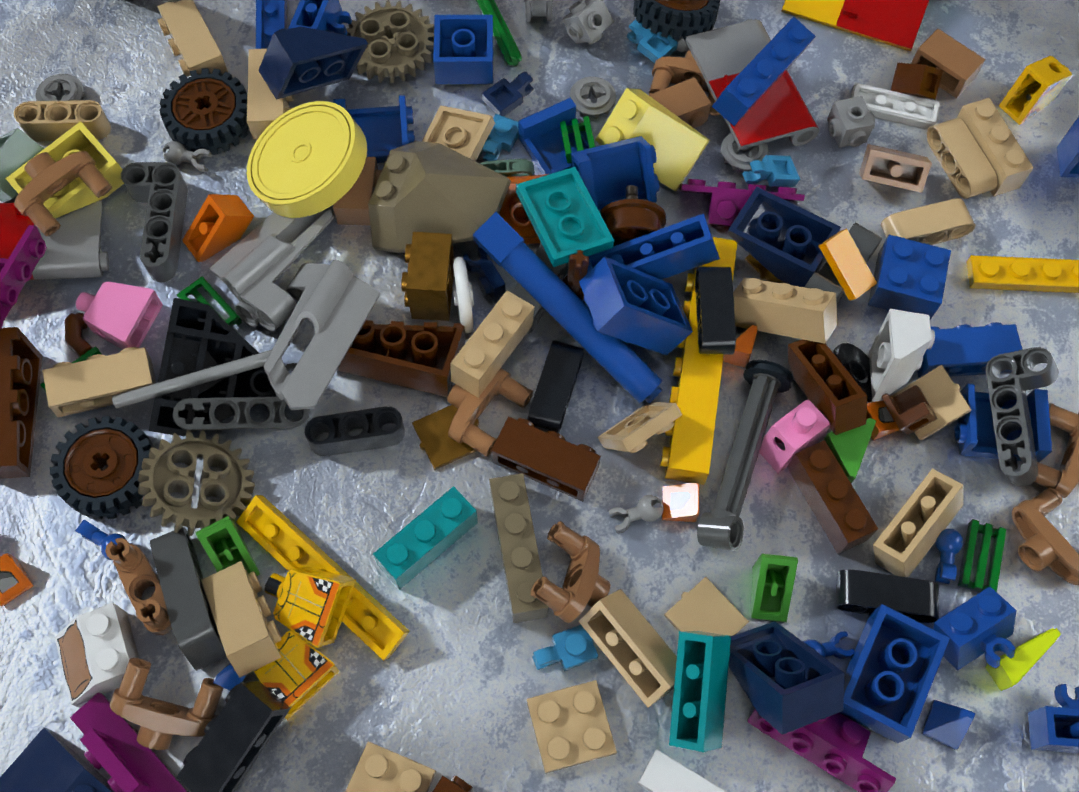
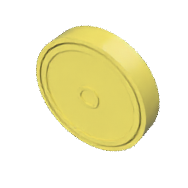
M314 101L301 104L276 118L255 142L247 163L248 184L253 193L277 215L288 218H301L317 214L339 201L359 178L367 157L366 137L356 121L342 106L328 101Z

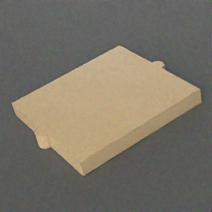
M943 365L938 366L891 395L895 397L915 385L923 392L937 420L915 431L920 441L972 411L960 392L961 386L953 382Z
M707 577L702 579L688 593L683 592L681 595L682 599L664 614L678 631H702L730 636L736 635L749 622Z

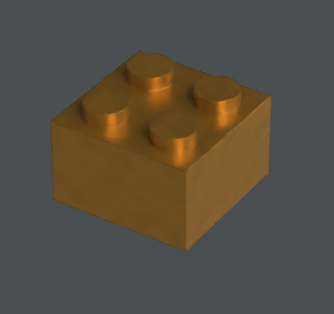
M413 232L412 244H406L405 263H408V272L402 273L401 288L405 292V307H410L412 319L450 320L454 281L452 234Z

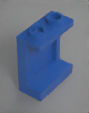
M405 95L399 96V106L347 109L345 99H333V103L342 106L362 129L367 141V157H376L377 163H385L390 150L415 141L414 130L409 131L408 124H414L412 106H406Z
M571 98L518 121V139L542 175L552 174L573 167L572 163H567L560 122L566 121V126L572 125L571 119H576V105ZM580 131L583 149H589L586 132ZM570 133L568 136L571 152H577L574 133Z
M642 136L571 153L572 165L576 167L598 210L612 202L626 199V187L629 185L638 187V199H647L653 203L657 202L656 192L660 190V185L653 168V163L657 161L654 146L650 145Z
M967 383L960 392L972 411L959 418L955 428L954 439L956 443H959V455L998 459L989 393L975 392V385ZM1033 389L1027 395L1037 462H1041L1052 452L1048 390ZM1017 400L1005 402L1002 409L1012 408ZM1012 431L1008 434L1007 440L1019 438L1022 431ZM1014 455L1017 461H1022L1019 455Z

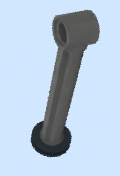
M752 360L745 366L744 379L752 386L714 507L710 512L703 513L698 522L697 538L702 546L735 551L741 545L744 526L740 513L777 393L789 391L791 382L794 379L793 374L787 368L772 361Z

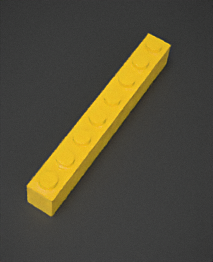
M713 237L720 259L699 267H731L733 283L737 242L735 240ZM696 267L693 269V274H687L685 292H690L689 301L684 300L682 307L693 332L677 346L683 348L682 356L675 359L673 376L678 377L677 387H671L669 403H676L683 415L674 420L675 425L665 432V436H670L669 447L663 446L660 466L666 467L665 479L704 485L710 470L724 354L699 353L695 293Z

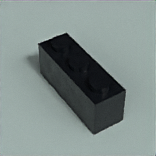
M260 681L242 682L233 687L226 696L225 701L227 703L219 715L215 716L205 727L204 732L206 734L199 745L186 755L183 761L184 767L176 778L191 792H235L291 709Z

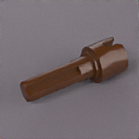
M577 250L576 254H571L569 257L568 275L562 281L585 303L579 281L588 273L589 257L584 256L582 250Z

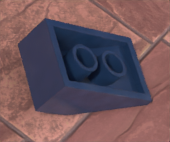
M306 27L282 28L272 35L258 71L277 100L349 80L368 42L364 38Z
M756 187L730 226L727 234L777 279L793 286L805 287L815 272H819L826 260L819 245L838 233L841 227Z
M776 621L731 636L730 670L758 714L782 735L843 711L845 672Z
M45 727L0 777V792L115 791L109 786L108 780Z

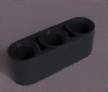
M697 267L695 293L699 353L733 355L736 347V328L731 267Z
M556 340L552 341L527 420L532 422L536 428L560 432L582 364L584 348Z
M385 406L318 416L308 421L304 433L311 450L315 454L331 456L395 446L403 440L405 428L401 413L396 408ZM389 422L397 424L394 429L389 431L381 429L384 424ZM353 428H363L359 435H348L349 431ZM319 433H330L325 440H315Z
M840 570L837 572L835 607L841 611L870 615L871 612L883 604L917 622L933 623L939 619V584L928 580L860 570Z

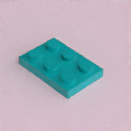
M576 167L516 184V193L553 267L568 263L570 255L576 254L577 250H582L584 256H590L613 248L614 239Z

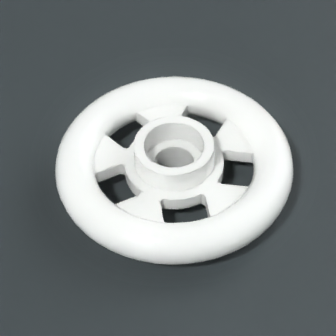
M458 256L453 259L455 286H452L454 304L455 306L458 305L459 320L465 326V333H470L474 328L472 283L468 281L464 258Z

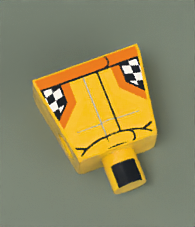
M1048 56L1026 66L999 107L1020 125L1048 106L1056 98L1072 74L1065 65H1062L1053 56ZM1031 94L1032 99L1027 101L1026 95Z
M299 567L290 569L287 572L286 578L273 573L265 584V592L278 598L273 612L274 619L312 646L319 648L334 643L356 579L310 567Z
M291 630L281 637L282 641L276 643L281 658L254 671L259 681L291 708L285 716L287 720L340 672L330 659Z

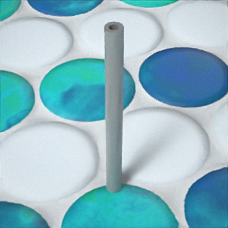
M272 350L112 396L113 405L118 409L262 367Z

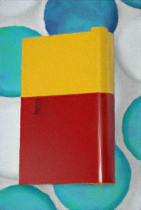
M785 0L781 12L911 51L929 0Z

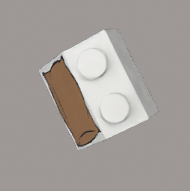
M114 602L78 615L54 637L71 705L73 706L90 700L99 692L105 694L119 688L129 660L131 658H139L127 612Z

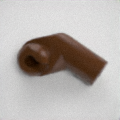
M71 313L64 320L63 340L78 357H81L93 347L82 337V330L88 327L83 320L84 314Z

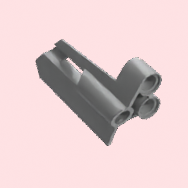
M332 206L317 214L301 218L283 217L273 212L209 268L214 275L227 285L229 290L239 300V303L235 305V311L247 325L256 327L260 323L267 330L275 331L291 316L296 302L274 282L334 219Z
M333 260L330 265L317 263L302 264L286 289V292H289L298 303L263 367L276 395L280 400L283 401L284 399L291 410L315 409L380 296L379 291L355 277L350 268L339 260ZM308 319L314 324L315 335L290 374L283 363L282 356L304 320Z

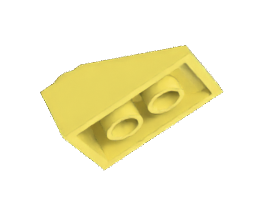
M632 88L625 89L595 139L599 144L606 145L642 136L650 145L654 146L657 161L653 163V168L659 182L674 191L679 189L710 141L641 89Z
M81 121L38 154L47 152L57 162L73 153L86 151L95 160L96 168L111 184L112 189L104 196L98 198L80 177L74 179L43 204L55 219L107 198L124 184L121 179L123 169ZM28 162L5 178L18 194L32 180L24 169Z

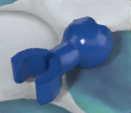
M83 520L75 530L86 540L100 546L102 555L108 560H111L105 551L108 543L112 541L117 545L115 539H126L125 536L116 533L108 535L86 520Z
M954 529L943 530L935 542L936 548L941 553L940 562L935 572V582L950 584V580H956L955 554L961 551L964 543L961 534Z
M846 631L837 633L831 637L829 642L820 643L817 640L803 641L824 658L834 656L838 659H845L855 653L853 649L846 651L840 647H835L839 640L848 636Z

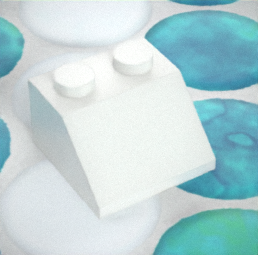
M895 309L889 310L869 351L872 401L879 402L884 394L888 393L890 395L907 384L915 370L921 368L923 355L927 349L932 348L935 339V331L931 329L929 315Z

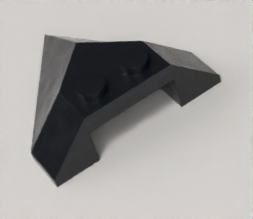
M174 298L158 383L252 356L259 352L234 328L228 325L208 304ZM262 366L155 397L149 431L170 435L176 433L179 436H186L187 430L179 428L173 419L174 407L183 399L276 397V393ZM203 404L204 412H194L192 406H185L184 412H179L178 416L179 418H185L186 424H192L195 417H204L203 424H210L208 418L210 405ZM219 405L216 407L214 415L217 421H221L233 416L234 412L228 405Z

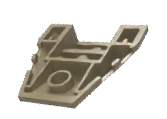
M414 141L390 150L368 203L372 247L375 250L405 253L406 244H412L413 232L452 234L453 244L473 240L472 234L495 212L499 214L511 181L509 178L440 143Z

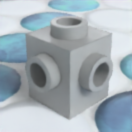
M580 0L569 8L570 13L562 19L567 28L568 35L576 44L585 42L593 44L603 37L602 32L614 23L603 0Z
M863 96L834 101L827 118L829 133L832 137H835L839 148L846 146L856 147L867 142L875 126L874 115L868 110Z

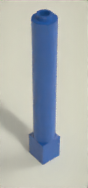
M497 212L472 234L473 240L500 267H503L639 404L644 400L651 403L662 392L659 385L663 380L623 340L603 335L596 330L589 307L524 243V239Z

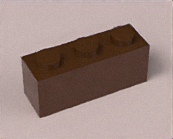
M802 339L788 344L789 371L793 374L795 382L806 397L830 422L829 428L832 432L838 435L865 425L867 395L826 343Z
M509 416L491 450L493 463L518 474L523 473L529 479L582 502L596 475L601 458L593 448L587 445L579 444L577 446L566 441L557 432H544L535 428V425L526 419L518 418L516 420Z
M821 441L795 453L787 468L837 554L839 555L866 542L878 530V527L826 441Z

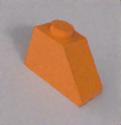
M209 194L182 241L198 262H203L240 240L254 215L238 195Z

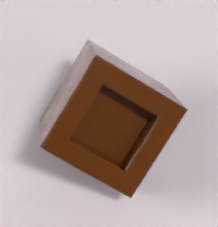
M897 63L891 91L936 100L943 70L924 64Z
M917 385L895 397L888 393L881 396L899 430L907 435L937 420L935 413Z

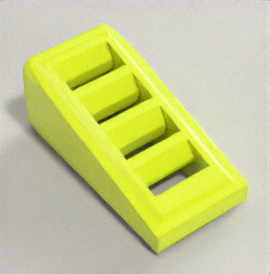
M1053 627L1017 646L1013 658L1010 659L1006 654L999 656L1001 659L998 668H994L987 663L985 668L997 687L1002 691L1016 685L1055 643L1061 633L1057 628L1054 629Z

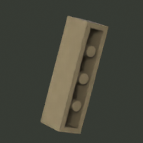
M521 473L489 479L513 623L547 618L549 607L530 594L534 583L539 578L541 579L543 575L524 475Z

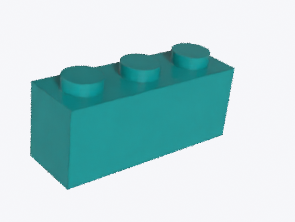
M453 486L373 553L377 565L399 590L402 589L478 523L477 510Z
M679 631L669 739L670 746L699 752L722 748L731 645L730 635L702 631Z

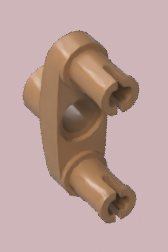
M690 50L687 51L685 58L666 56L655 61L649 95L668 88L670 83L678 84L695 77L705 92H709L708 98L712 103L709 114L713 116L720 115L712 107L715 99Z
M44 152L33 157L25 165L24 169L32 180L18 194L14 201V206L23 216H28L45 236H50L61 225L43 205L46 200L78 177L98 198L107 194L112 189V186L96 168V162L88 152H76L57 162L49 153Z
M500 368L479 398L455 384L448 395L447 402L458 408L451 423L448 437L459 444L464 442L485 457H488L497 439L474 425L475 420L479 418L495 396L501 394L524 409L530 402L533 391L512 379L511 374Z
M1049 403L1050 425L1068 432L1070 438L1059 470L1037 462L1038 476L1034 482L1046 488L1052 487L1059 492L1062 498H1066L1079 482V413L1076 414Z
M1049 487L1033 499L1022 501L1012 510L1013 522L1025 540L1019 546L1018 554L1023 563L1030 569L1042 571L1048 566L1068 583L1079 585V554L1045 517L1063 501L1059 492Z
M559 521L551 527L547 539L564 549L571 559L563 586L560 588L543 576L534 583L530 594L554 610V615L566 623H570L583 612L586 605L592 608L600 599L608 595L610 582L598 574L600 563L599 545L589 537L579 535L564 525L562 521Z
M115 539L117 545L111 541L106 546V555L109 559L113 560L125 591L136 610L137 618L143 622L148 631L155 635L169 633L172 627L158 574L153 565L139 547L129 544L126 539ZM155 586L154 594L149 599L143 600L142 595L148 587Z
M131 658L120 687L114 690L110 701V708L120 717L140 725L136 738L137 742L149 749L165 750L170 747L173 735L205 736V727L217 716L215 712L223 687L214 684V679L212 678L203 679L193 708L142 695L151 663L143 659Z

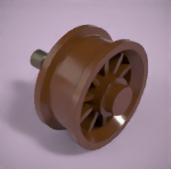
M635 185L626 187V199L612 202L600 210V214L614 239L613 247L660 230L666 225L664 209L651 201L638 199V187Z

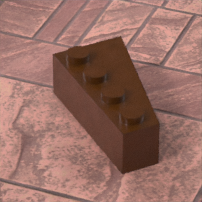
M366 320L337 371L448 397L453 383L451 382L450 363L465 345V326L461 323H454L453 327L438 326L437 322H424V326L404 325V321H391V324L385 325L374 324L373 321Z
M18 327L0 329V479L30 477L43 356Z

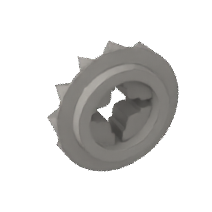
M69 74L50 76L42 81L36 90V101H58L56 97L61 95L63 89L66 95H63L59 101L81 100L86 96L80 80Z
M585 77L578 80L572 86L570 98L576 105V112H582L584 117L594 115L597 119L600 114L608 115L610 109L615 106L616 92L614 87L605 79ZM590 91L592 92V95H594L595 99H597L596 103H593L590 99H588Z
M732 133L724 138L720 152L724 157V164L729 163L732 165L733 171L737 168L749 171L752 169L750 162L754 160L762 161L765 155H768L769 149L767 143L742 149L743 151H750L748 157L745 154L739 155V147Z

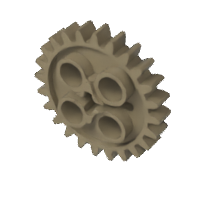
M387 0L385 7H381L378 2H375V9L371 10L365 6L364 15L358 12L355 13L356 21L352 20V23L349 24V28L346 29L347 35L364 38L368 42L357 64L359 75L366 72L368 80L377 75L379 83H382L385 77H389L390 82L394 83L395 77L399 76L404 82L406 81L405 74L409 73L411 76L416 77V68L425 71V62L432 63L434 24H430L429 16H422V9L413 12L412 4L402 8L401 1H398L396 6H391L390 1Z
M187 430L185 439H181L179 435L173 433L171 444L161 439L159 449L150 448L149 458L143 459V470L139 471L138 481L142 483L139 484L138 494L145 495L142 501L143 507L152 506L150 511L151 518L159 515L163 516L161 521L162 527L173 522L175 523L174 533H178L185 526L188 528L189 536L194 534L195 528L203 529L227 516L235 523L236 515L241 516L246 509L245 506H248L251 502L252 495L250 494L253 493L255 483L250 482L252 481L254 471L246 470L250 460H239L242 449L239 448L231 451L230 445L232 441L230 439L223 444L218 443L219 434L217 433L211 440L206 439L204 430L201 431L199 438H194L190 430ZM201 457L203 463L199 483L198 507L192 508L191 501L197 464L196 458ZM175 463H184V464H186L188 467H186V468H180V467H177V466L174 465V464H175ZM210 467H218L223 471L216 472L211 470ZM181 493L185 497L177 499L170 494ZM206 497H216L220 502H210Z

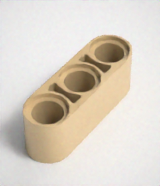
M92 100L28 101L19 104L14 110V118L23 132L36 142L55 141L80 121L97 140L107 137L111 131V124L98 102Z
M951 119L930 126L927 129V142L954 188L963 199H968L996 188V172L962 119Z
M961 198L897 212L886 217L881 222L886 238L888 235H893L929 245L961 238L972 232L976 226Z

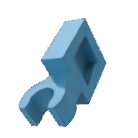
M636 19L629 25L632 31L627 34V38L631 42L638 44L637 50L653 63L661 57L670 56L677 50L678 42L668 35L667 38L662 37V32L654 34L649 28L645 29L642 23H638Z
M498 114L494 115L495 124L483 147V151L486 152L483 161L497 160L502 149L511 152L518 139L517 121Z
M765 155L762 161L754 160L750 162L752 171H744L742 173L747 184H756L767 179L770 187H795L801 180L791 156Z
M582 625L552 635L551 639L554 646L539 649L533 652L534 656H532L537 670L561 662L564 672L594 661L599 657L592 638Z

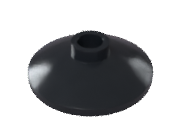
M842 343L838 345L833 351L834 355L866 393L867 402H872L870 358L861 349L852 344Z

